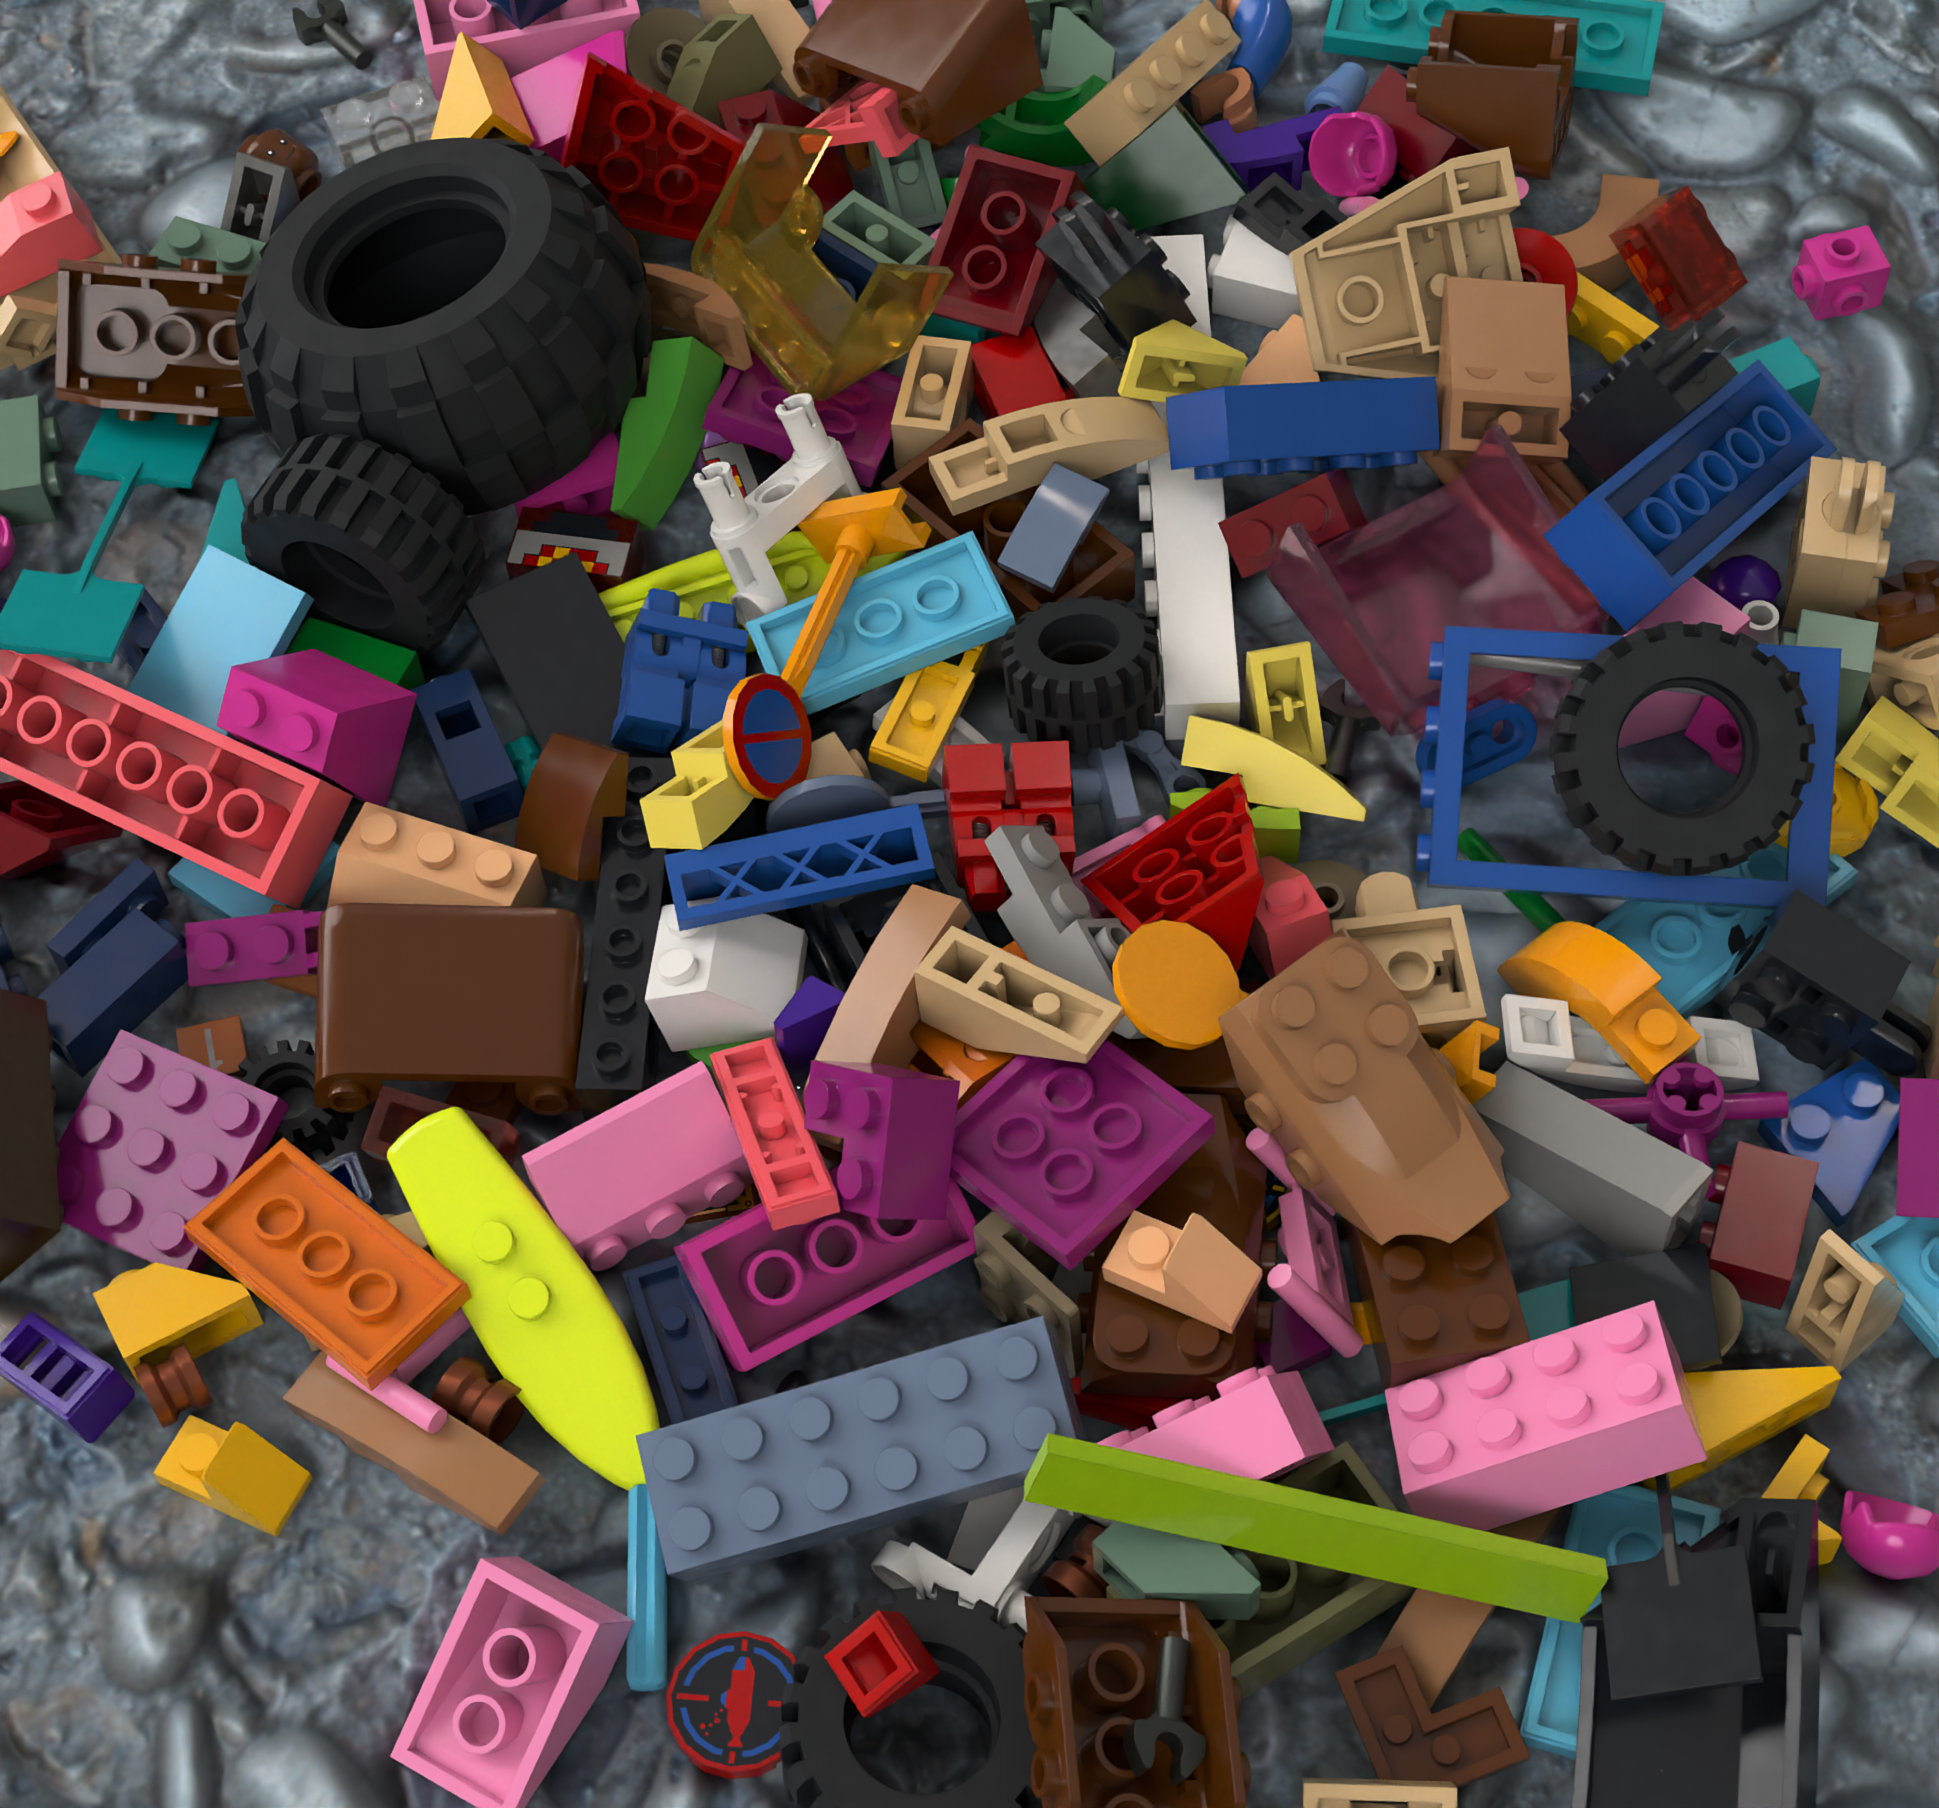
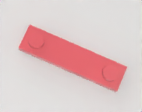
M774 1037L710 1054L714 1076L772 1230L806 1224L817 1218L840 1212L837 1192L811 1130L804 1129L805 1114Z

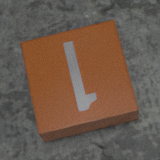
M240 1015L176 1029L180 1055L226 1075L243 1078L238 1065L245 1058L250 1061L245 1029Z

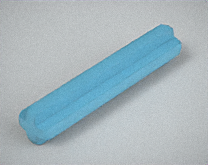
M646 1484L635 1485L628 1492L627 1617L634 1620L627 1636L626 1679L632 1690L640 1692L658 1691L667 1684L668 1575Z

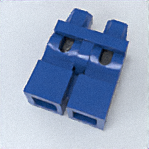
M657 588L650 589L625 639L621 670L622 685L618 713L613 722L611 743L665 754L674 737L675 750L723 719L729 694L738 682L745 678L746 654L744 651L747 648L748 631L738 629L734 605L717 601L704 603L698 613V620L679 616L680 597L675 592Z

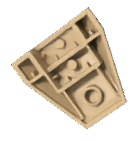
M1509 147L1451 158L1289 254L1314 372L1371 379L1436 376L1437 387L1444 277L1455 276L1524 282L1509 214L1521 206Z

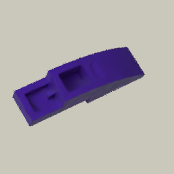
M1340 106L1267 126L1256 127L1237 134L1234 133L1228 119L1201 125L1200 127L1250 188L1248 193L1253 191L1273 172L1277 173L1296 191L1302 189V172L1310 170L1307 155L1312 134L1327 116L1333 113L1344 112Z

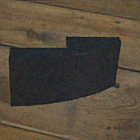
M1275 172L1237 204L1233 217L1248 230L1288 256L1292 251L1349 219L1322 195L1311 204Z

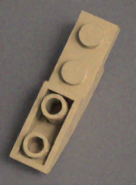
M1101 396L1042 404L983 421V438L930 456L928 460L929 472L949 510L955 516L1041 484L1054 463L1090 480H1094L1170 452L1168 430L1151 401L1128 397Z

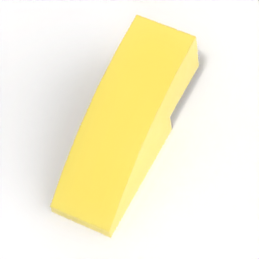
M1881 696L1838 754L1835 762L1860 779L1867 781L1870 786L1887 797L1879 807L1880 809L1939 848V739L1909 714L1884 696Z
M1189 715L1181 765L1231 774L1239 773L1243 776L1242 780L1244 781L1247 799L1250 803L1279 808H1299V811L1362 822L1367 820L1369 807L1340 780L1304 755L1272 738L1235 724L1197 715Z
M723 719L673 750L671 755L676 777L640 799L651 848L703 850L724 833L753 800L754 797L740 786L729 767L723 745Z

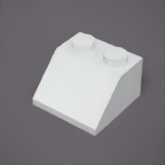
M720 896L687 901V905L689 908L713 903ZM674 904L662 906L645 1002L671 1051L677 1052L775 1037L773 1022L802 985L808 937L805 930L770 915L760 914L679 931Z

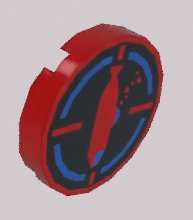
M747 1631L718 1634L690 1650L674 1670L666 1694L669 1730L677 1746L679 1745L681 1751L689 1757L693 1764L703 1772L730 1780L760 1777L776 1768V1764L782 1761L779 1730L781 1727V1702L785 1685L794 1681L793 1665L797 1660L795 1655L773 1638Z

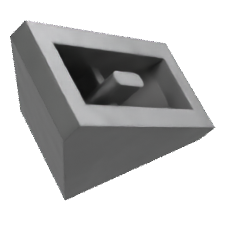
M237 152L220 229L267 242L278 226L301 203L291 168L244 152ZM260 194L269 195L268 201L266 202Z

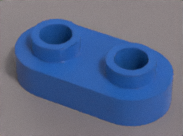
M1494 699L1466 712L1461 788L1513 765L1529 754L1536 741L1537 725L1534 716L1527 708L1507 699ZM1502 720L1503 729L1497 737L1493 738V727L1498 721ZM1424 735L1416 750V765L1421 775L1422 769L1434 770L1436 745L1424 744Z

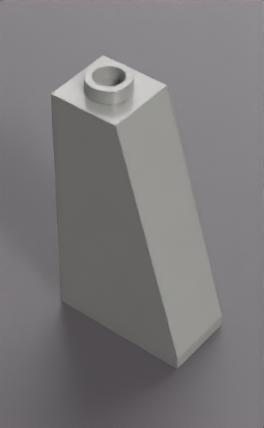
M1506 1061L1494 1074L1497 1075L1496 1087L1472 1105L1505 1150L1501 1156L1502 1167L1624 1257L1682 1247L1695 1232L1714 1171L1703 1162L1509 1061Z

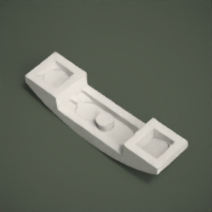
M1505 994L1501 999L1506 1053L1509 1060L1537 1074L1570 1084L1610 1091L1647 1094L1653 1081L1647 1085L1589 1023L1579 1016H1570L1568 1001ZM1689 1016L1686 1021L1702 1037L1696 1047L1688 1053L1689 1061L1710 1068L1720 1078L1724 1091L1754 1087L1760 1080L1752 1028L1742 1025L1738 1021Z

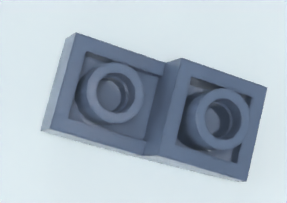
M1054 463L1010 536L997 561L998 566L1054 594L1078 545H1083L1110 493V489Z

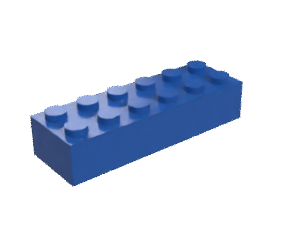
M1757 359L1590 493L1544 534L1543 537L1554 548L1562 563L1572 569L1594 594L1602 609L1612 616L1627 632L1801 482L1807 475L1811 456L1828 458L1837 448L1762 362Z

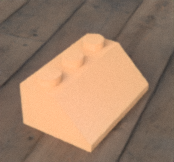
M365 802L337 852L327 909L343 903L542 907L548 893L536 854Z

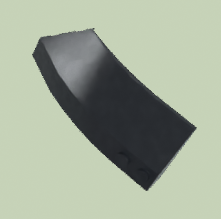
M1741 1498L1719 1515L1722 1524L1691 1547L1685 1541L1679 1545L1682 1549L1689 1552L1745 1545L1764 1682L1613 1704L1611 1700L1602 1602L1580 1618L1583 1626L1580 1700L1571 1808H1816L1820 1697L1818 1506L1816 1500Z

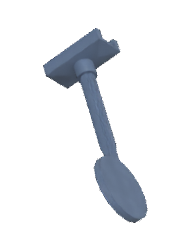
M1123 741L1117 742L1116 747L1102 750L1101 747L1089 749V752H1086L1089 768L1071 769V805L1073 807L1098 804L1107 842L1132 830L1131 824L1140 823L1141 813ZM827 775L805 780L783 791L769 805L765 816V823L768 834L915 803L919 804L922 820L948 817L943 789L913 792L901 796H888L886 790L873 780L855 775Z

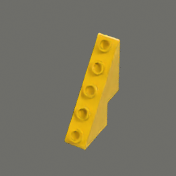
M461 31L457 36L431 140L457 137L473 139L499 138L522 143L529 147L535 140L503 60Z

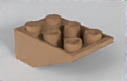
M1455 276L1444 277L1437 382L1440 449L1433 450V457L1552 465L1567 459L1569 441L1559 431L1571 419V406L1569 404L1572 402L1564 285Z

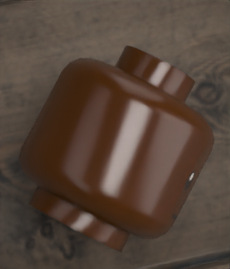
M269 129L259 136L252 134L245 139L238 152H244L291 168L300 202L321 184L322 175L318 171L319 162L317 154L282 129ZM260 194L261 197L267 202L269 195Z

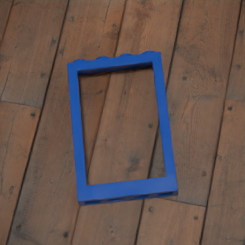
M1445 626L1443 642L1430 643L1428 680L1440 681L1439 706H1426L1424 744L1436 745L1434 770L1422 769L1420 808L1432 809L1430 834H1418L1415 870L1416 872L1428 873L1427 887L1776 910L1797 889L1826 907L1842 648L1758 644L1756 647L1767 657L1776 655L1788 668L1785 673L1798 674V686H1800L1808 703L1802 706L1806 725L1814 724L1816 744L1809 745L1808 762L1815 764L1811 783L1804 784L1799 796L1803 804L1794 820H1789L1786 881L1701 875L1660 876L1656 873L1457 860L1470 654L1591 661L1599 652L1624 636Z

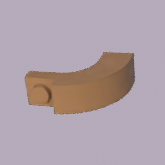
M1602 174L1597 209L1591 219L1573 231L1552 236L1567 249L1574 261L1576 271L1608 293L1621 286L1634 274L1611 238V235L1636 215L1644 226L1651 220H1654L1660 179Z

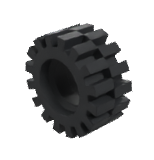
M288 1040L276 1041L278 1053L269 1055L264 1045L255 1050L259 1059L258 1063L254 1065L245 1058L238 1065L243 1078L231 1076L275 1096L285 1090L298 1087L309 1088L314 1092L315 1053L311 1043L308 1041L299 1040L296 1051H292ZM313 1103L303 1114L280 1122L265 1153L284 1137L314 1162L316 1161L312 1151L318 1148L327 1157L336 1150L331 1137L335 1136L344 1141L349 1133L345 1121L353 1122L354 1112H339L332 1108H314Z

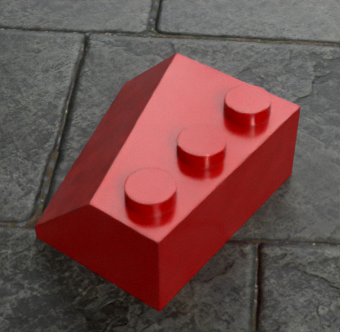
M588 51L578 79L560 164L565 169L573 165L582 172L615 208L624 226L720 247L745 151V142Z
M1239 773L1080 880L1102 918H1119L1123 927L1131 935L1140 926L1160 920L1187 923L1209 935L1228 955L1235 972L1239 971L1265 882L1246 789Z

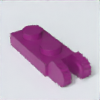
M296 910L184 923L189 987H212L317 975L318 952L316 949L315 930H319V919L324 911Z

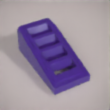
M32 1310L0 1343V1376L87 1443L95 1442L135 1396L134 1389L114 1367ZM43 1340L48 1342L23 1370L18 1368ZM65 1355L63 1359L52 1369V1371L41 1381V1383H39L40 1380L51 1370V1368L62 1358V1356ZM83 1371H85L80 1376V1378L69 1388V1390L61 1398H59L65 1392V1390L76 1380V1378Z

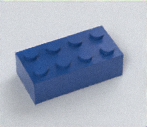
M1436 376L1223 386L1166 397L1171 470L1194 469V480L1221 479L1234 475H1247V477L1281 475L1285 472L1311 474L1330 472L1336 469H1350V471L1383 469L1387 466L1418 464L1417 452L1440 449Z

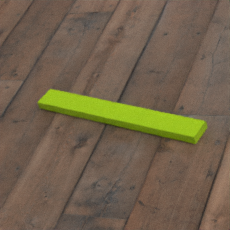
M1047 1433L1024 1480V1501L1577 1624H1579L1580 1618L1585 1615L1609 1579L1605 1558L1052 1433Z

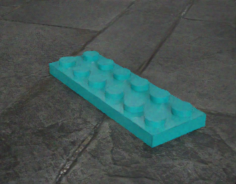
M1332 0L1323 35L1322 52L1418 65L1422 56H1428L1431 26L1441 27L1442 18L1446 10L1580 18L1574 86L1648 96L1665 3L1646 0Z

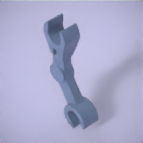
M1138 730V737L1129 742L1123 741L1125 752L1137 755L1157 775L1168 808L1170 793H1177L1180 789L1206 788L1204 777L1195 769L1181 765V761L1176 757L1174 758L1165 747L1164 739L1160 733L1153 730L1144 732Z

